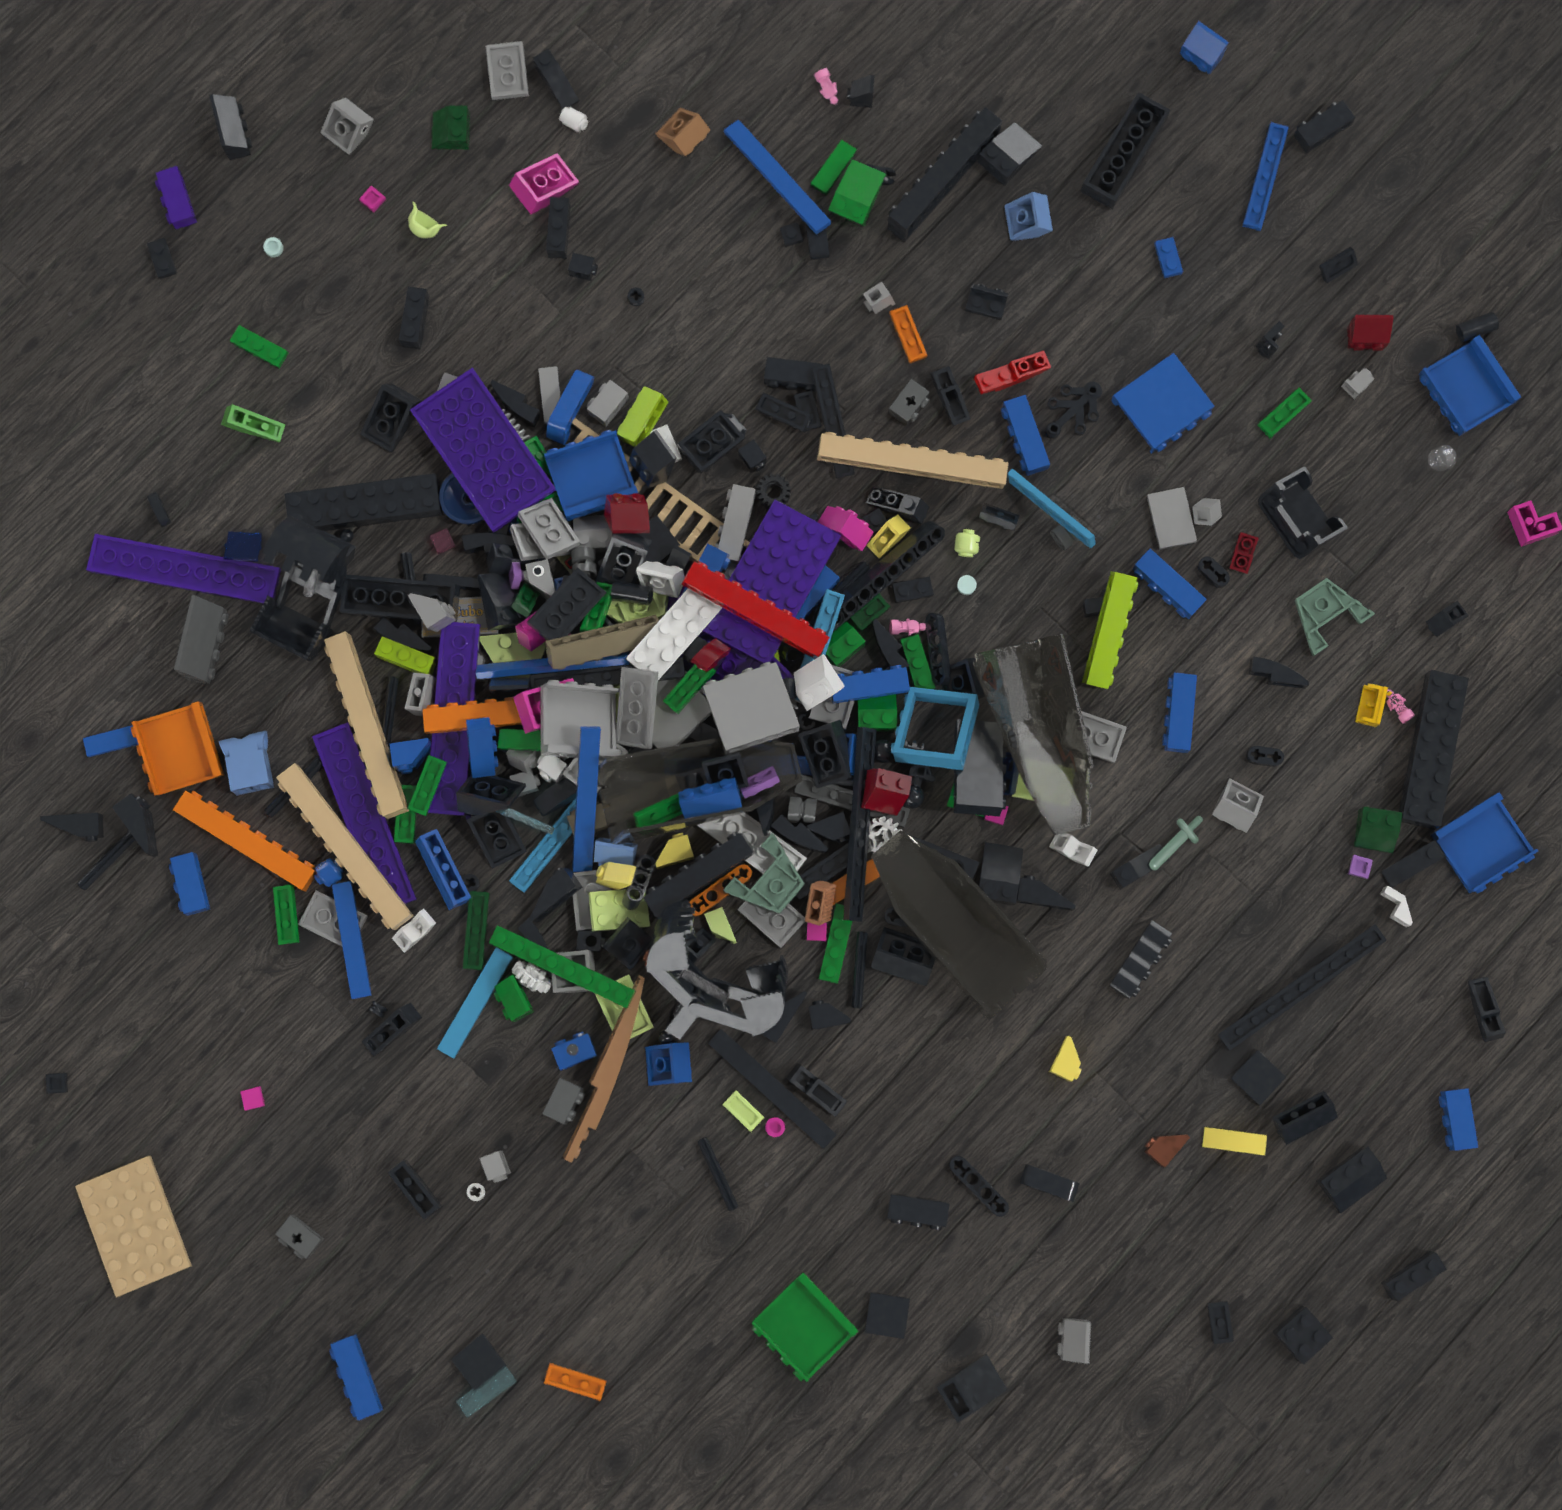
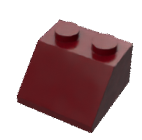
M1355 315L1347 327L1348 348H1354L1355 351H1362L1365 348H1372L1374 351L1384 350L1390 343L1393 315Z
M619 493L606 495L604 516L612 533L650 532L648 503L644 495L638 493L631 495Z
M880 768L867 770L862 808L897 816L909 797L912 776Z

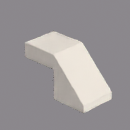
M1059 830L1049 846L1067 858L1088 867L1098 851L1093 846L1082 843L1072 835Z
M1389 886L1384 887L1380 895L1396 904L1389 918L1404 927L1411 926L1413 922L1405 896Z
M422 909L411 922L401 927L392 939L405 953L422 939L436 922L425 909Z

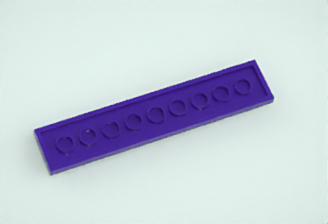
M99 534L94 535L86 569L92 573L264 604L267 595L275 599L281 572L279 567Z
M452 622L441 629L435 705L447 707V703H458L459 706L466 705L467 701H475L481 624ZM467 730L432 734L431 756L448 763L428 813L465 816V813L458 811L456 792L468 779L470 760Z
M347 722L312 736L347 829L404 904L417 900L387 820L377 810L378 801L371 792L372 783L365 774V769L367 768L360 758V750L354 740L350 724Z

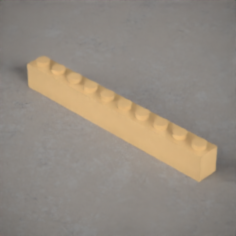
M833 432L821 434L817 456L819 461L1003 489L1006 485L1008 462H1003L1004 460L1000 458L989 460L980 455L970 457L966 456L967 454L957 452L951 454L942 449L931 451L927 447L912 448L909 444L893 445L890 441H881L880 443L874 442L871 438H863L861 440L855 439L852 435L836 436Z
M345 631L324 639L326 643L324 650L332 662L330 668L337 677L336 686L343 695L341 699L342 704L349 713V716H347L348 722L355 731L353 734L354 740L361 749L359 751L360 758L367 767L365 774L371 780V792L378 801L377 810L380 815L387 819L408 812V805L396 769L392 766L391 754L352 636Z
M294 763L276 778L279 780L278 786L284 793L288 792L291 796L289 800L293 806L301 809L302 813L300 815L307 823L310 821L314 826L312 831L318 838L322 837L325 841L323 844L325 848L337 856L335 861L341 868H346L349 872L346 875L351 882H356L359 885L358 891L364 898H369L372 902L370 907L376 914L379 912L382 915L383 919L381 921L386 928L389 929L391 927V929L397 930L414 915L300 766Z

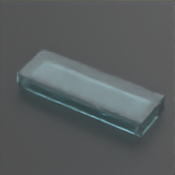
M513 809L496 811L544 833L552 835L554 832V827Z
M506 1366L477 1391L472 1389L456 1402L468 1418L517 1381Z

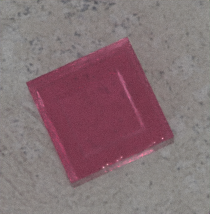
M447 528L430 536L438 554L456 547Z

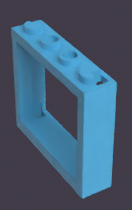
M910 687V691L904 698V710L900 712V726L896 727V741L891 746V753L894 755L895 762L963 770L979 709L977 694ZM915 701L966 706L954 754L903 748Z

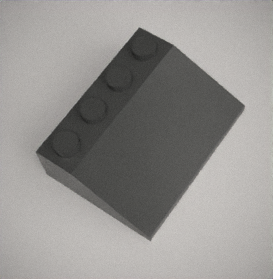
M195 595L191 597L174 670L187 680L210 684L211 680L215 677L214 665L220 656L218 648L219 644L223 642V628L229 618L227 611L223 607Z

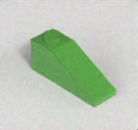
M233 404L226 407L221 425L233 430L280 442L285 427L283 423Z

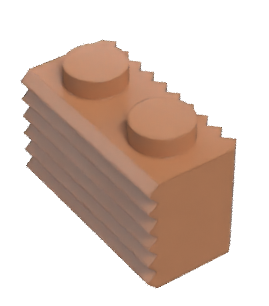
M819 880L810 885L805 922L820 926L831 920V910L833 909V899L835 898V888L837 887L835 884Z

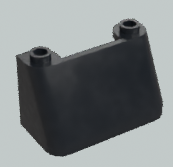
M1305 466L1275 482L1258 498V504L1292 554L1299 559L1309 555L1348 529L1340 517L1333 516L1328 519L1311 495L1308 488L1312 485L1313 480Z

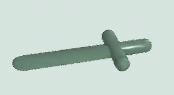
M1197 816L1189 825L1183 819H1178L1176 823L1181 830L1149 862L1150 868L1157 870L1188 838L1192 843H1197L1199 838L1193 831L1203 821V818Z

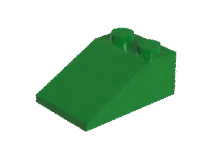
M852 159L828 210L865 226L886 173Z
M896 694L857 700L858 727L877 729L876 732L896 731Z

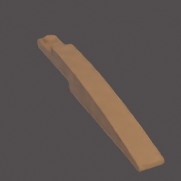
M638 975L632 988L636 990V993L629 1008L623 1007L589 1080L590 1084L595 1086L563 1154V1158L571 1163L580 1154L581 1148L579 1146L582 1140L585 1141L589 1134L588 1127L596 1130L617 1080L632 1034L645 978Z

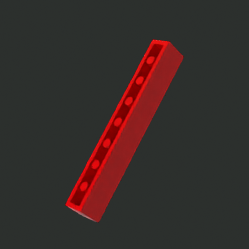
M694 561L681 583L686 588L813 659L820 656L830 638L824 630L817 627L816 629L809 626L810 623L802 618L796 619L790 611L786 609L780 610L775 607L776 604L768 599L764 601L759 598L758 593L741 588L742 585L737 581L732 580L730 582L725 579L724 574L709 570L708 566L703 562L698 561L697 563Z

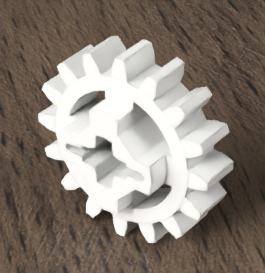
M885 816L880 817V819L876 817L873 819V822L870 821L869 848L867 852L873 851V857L879 855L880 859L890 858L893 854L898 853L897 848L903 846L899 841L904 839V837L899 835L903 830L896 828L898 822L892 824V818L886 821ZM883 825L880 829H875L876 826ZM885 846H890L888 850H883Z
M518 961L512 969V973L516 975L515 978L519 979L518 982L533 992L538 990L540 993H547L552 986V980L549 979L548 975H545L547 972L530 962L527 964L525 961Z

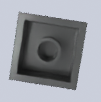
M560 1078L543 1115L562 1124L572 1123L577 1113L574 1109L577 1104L581 1105L585 1097L584 1089Z

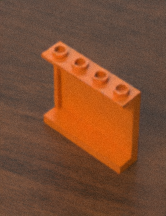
M198 701L186 707L132 722L131 732L133 737L137 738L139 744L136 746L139 756L143 757L144 763L142 768L145 775L148 774L150 780L148 787L150 792L154 793V796L225 775L202 702Z

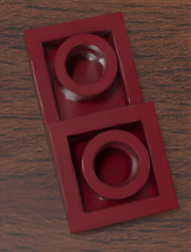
M1242 532L1239 533L1229 566L1230 569L1248 574L1258 537Z
M715 638L705 645L692 658L691 662L697 665L699 669L707 672L716 667L718 661L727 656L731 648Z

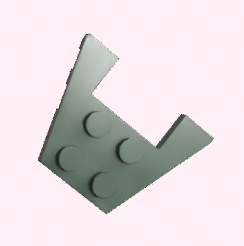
M1328 578L1294 600L1312 656H1315L1329 646L1318 632V629L1348 609L1359 625L1375 615L1373 611L1365 608L1358 600H1354Z
M771 833L761 847L776 859L751 889H748L734 877L723 891L780 914L805 883L789 860L776 836Z

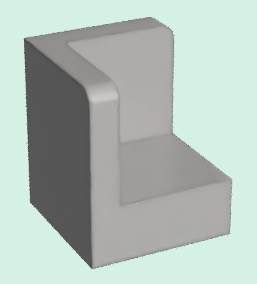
M1203 498L1193 506L1194 524L1211 526L1222 517L1220 499Z

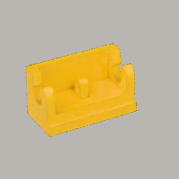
M1375 684L1363 685L1355 720L1356 723L1373 727L1380 725L1388 687Z

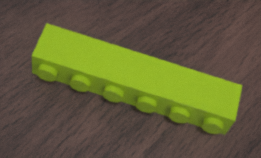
M1110 572L1082 683L1105 689L1112 685L1114 675H1112L1113 669L1117 666L1119 660L1117 653L1123 645V630H1126L1128 626V611L1130 612L1133 607V600L1131 599L1138 587L1137 577Z

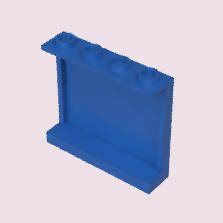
M1480 335L1430 367L1423 368L1419 373L1421 383L1427 386L1431 398L1437 401L1441 413L1449 419L1452 430L1458 433L1459 436L1516 403L1521 398Z
M1174 353L1114 394L1111 400L1115 406H1120L1149 444L1151 454L1156 450L1157 452L1163 450L1167 446L1166 443L1170 440L1176 441L1182 436L1181 432L1184 430L1190 431L1197 425L1196 422L1201 418L1202 420L1207 419L1212 415L1211 411L1214 408L1213 403Z
M616 430L604 431L597 437H586L579 443L570 442L564 448H552L544 454L567 522L604 510L606 495H613L615 493L631 495L638 493Z
M1500 792L1431 834V837L1437 842L1446 856L1445 858L1469 893L1476 892L1478 894L1487 888V883L1492 881L1494 884L1501 880L1503 873L1515 871L1519 868L1517 864L1522 861L1524 863L1531 861L1535 858L1533 854L1538 852V849L1533 850L1501 802L1504 798Z

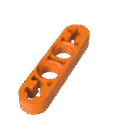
M745 864L737 866L689 902L691 907H693V903H701L702 900L699 898L702 896L705 902L709 904L707 907H705V904L700 906L701 911H695L693 916L704 914L730 895L723 891L722 883L726 879L732 880V874H735V877L740 874V869H747L749 872H747V878L742 876L738 880L742 884L748 882L752 877L751 868ZM709 891H715L718 894L715 901L711 902L707 899L706 895Z

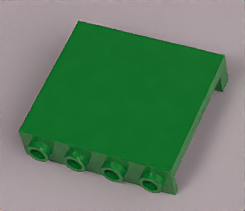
M804 1272L752 1321L754 1325L752 1330L759 1337L763 1335L768 1340L766 1345L773 1352L777 1350L781 1354L780 1360L786 1366L790 1364L795 1369L793 1372L800 1381L804 1379L806 1382L858 1332V1329Z

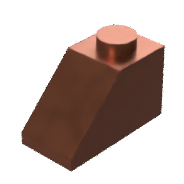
M1188 1135L1159 1136L1155 1139L1152 1137L1146 1143L1147 1149L1144 1152L1161 1167H1166L1190 1137Z

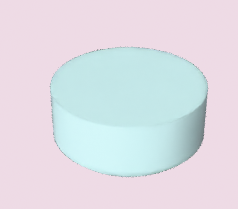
M271 237L264 242L263 248L268 256L277 257L283 252V245L278 238Z
M962 576L958 580L957 589L963 595H970L976 589V581L972 576Z

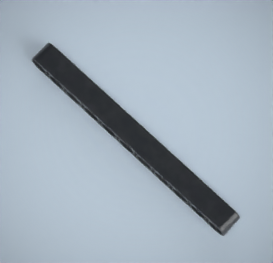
M927 521L844 590L841 594L845 595L833 632L940 543L945 537L944 528L933 521ZM818 613L808 621L810 623L809 626L812 628ZM785 642L781 643L778 649L779 656L790 664L797 663L805 655Z

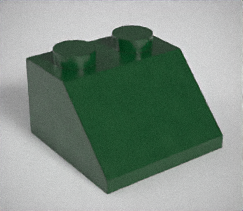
M449 105L434 112L432 149L469 150L470 113L468 106Z
M1365 806L1360 808L1358 811L1354 847L1393 853L1400 833L1402 812Z

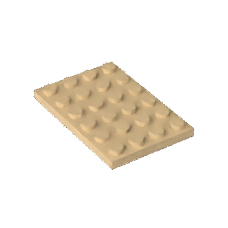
M151 1156L144 1157L75 1186L116 1297L192 1266Z

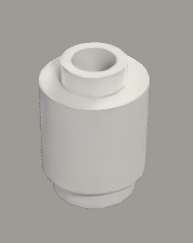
M565 107L562 110L559 120L562 121L563 125L577 132L585 130L588 125L587 115L571 107Z

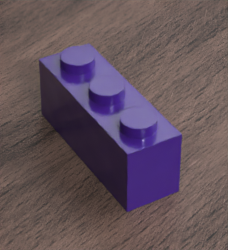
M174 166L156 172L157 180H155L158 191H162L163 194L160 199L163 207H167L168 213H166L168 223L173 224L175 229L197 223L179 168Z

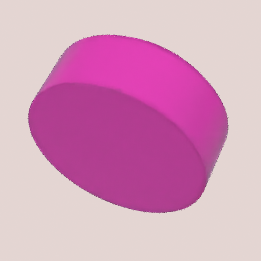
M774 1117L767 1121L765 1129L768 1135L779 1137L785 1130V1124L780 1118Z

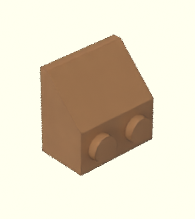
M680 108L656 132V135L676 153L686 156L694 150V147L700 141L706 138V134L710 129L699 114Z

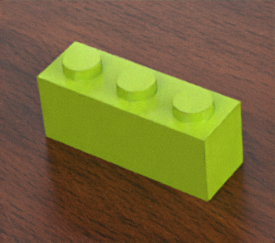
M645 386L638 393L636 401L628 410L623 423L618 427L617 436L624 443L635 447L651 433L668 404L663 394Z
M383 636L374 653L379 659L414 673L432 675L438 663L433 656Z

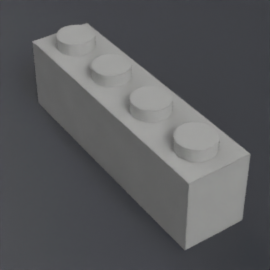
M733 484L732 490L729 489L727 493L728 508L724 507L722 518L725 519L724 525H720L718 536L721 537L719 544L716 543L715 547L730 555L728 558L731 560L730 563L738 565L756 489Z

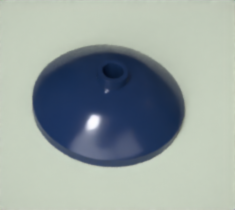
M450 474L443 482L439 493L440 505L444 513L451 520L460 524H475L484 520L473 502H466L469 496L454 474Z

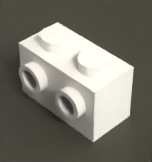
M540 756L537 761L539 764L537 768L544 780L549 783L551 781L558 783L565 778L563 773L568 767L565 762L556 756Z

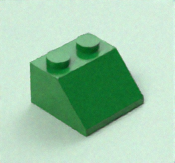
M845 622L832 633L825 656L831 665L840 667L862 649L866 641L853 626Z
M515 975L509 976L494 986L496 991L493 993L498 1003L502 1001L504 1006L502 1011L507 1020L510 1019L511 1022H515L534 1012Z

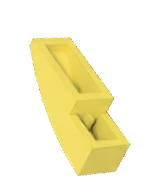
M1204 1127L1202 1147L1265 1155L1267 1135Z

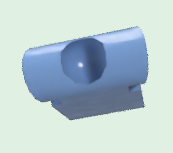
M267 731L252 733L242 739L229 738L219 741V745L225 755L231 792L237 796L274 788L267 753Z

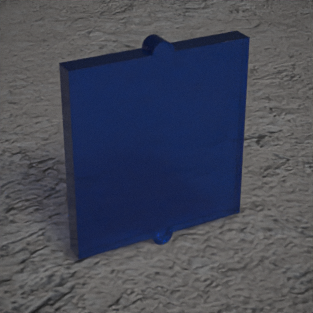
M229 531L227 543L224 544L226 548L224 559L258 562L259 552L262 550V534Z

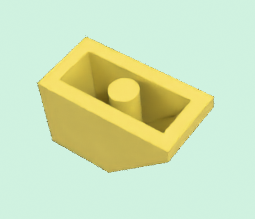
M896 515L882 526L867 544V547L880 559L905 536L911 527L899 515Z
M679 833L673 835V839L668 840L655 863L657 869L694 859L688 835Z
M613 862L604 863L597 869L596 883L613 890L628 887L632 884L636 867Z
M1070 1036L1065 1037L1049 1072L1072 1082L1073 1079H1078L1082 1069L1079 1068L1081 1063Z

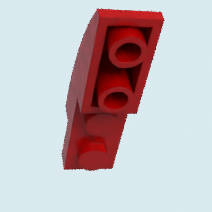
M1041 351L1011 361L1008 365L975 375L974 380L982 395L994 390L997 392L1047 371L1051 368L1045 352Z

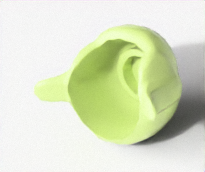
M413 202V210L409 215L408 222L410 230L416 236L432 238L441 227L447 226L446 224H438L430 216L419 211Z

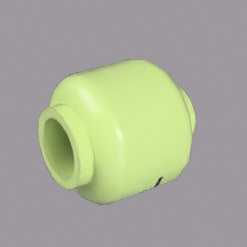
M963 529V533L956 535L954 550L958 552V556L973 557V555L978 553L980 537L974 534V530Z

